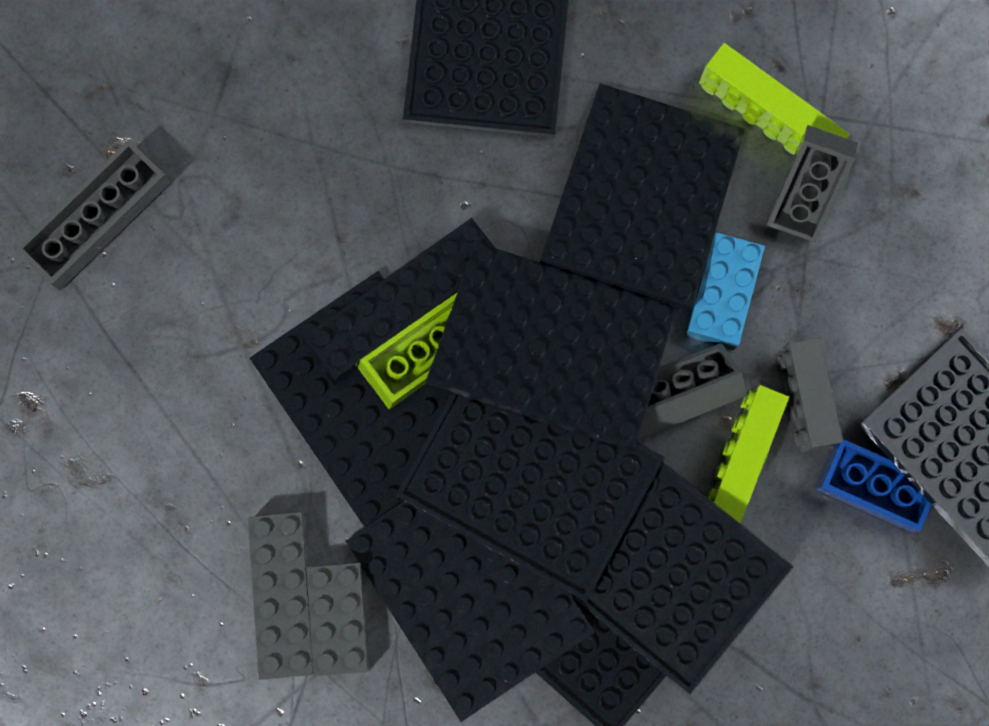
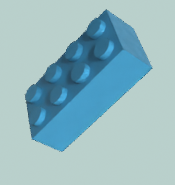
M717 232L714 233L684 336L715 345L722 343L724 347L733 350L739 346L765 249L764 245Z

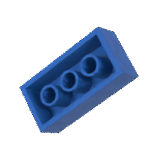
M844 439L842 443L833 446L815 489L912 533L922 530L931 508L930 502L891 460Z

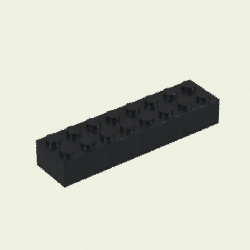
M473 218L467 220L303 336L304 347L334 386L356 371L362 358L458 292L475 242L495 248Z

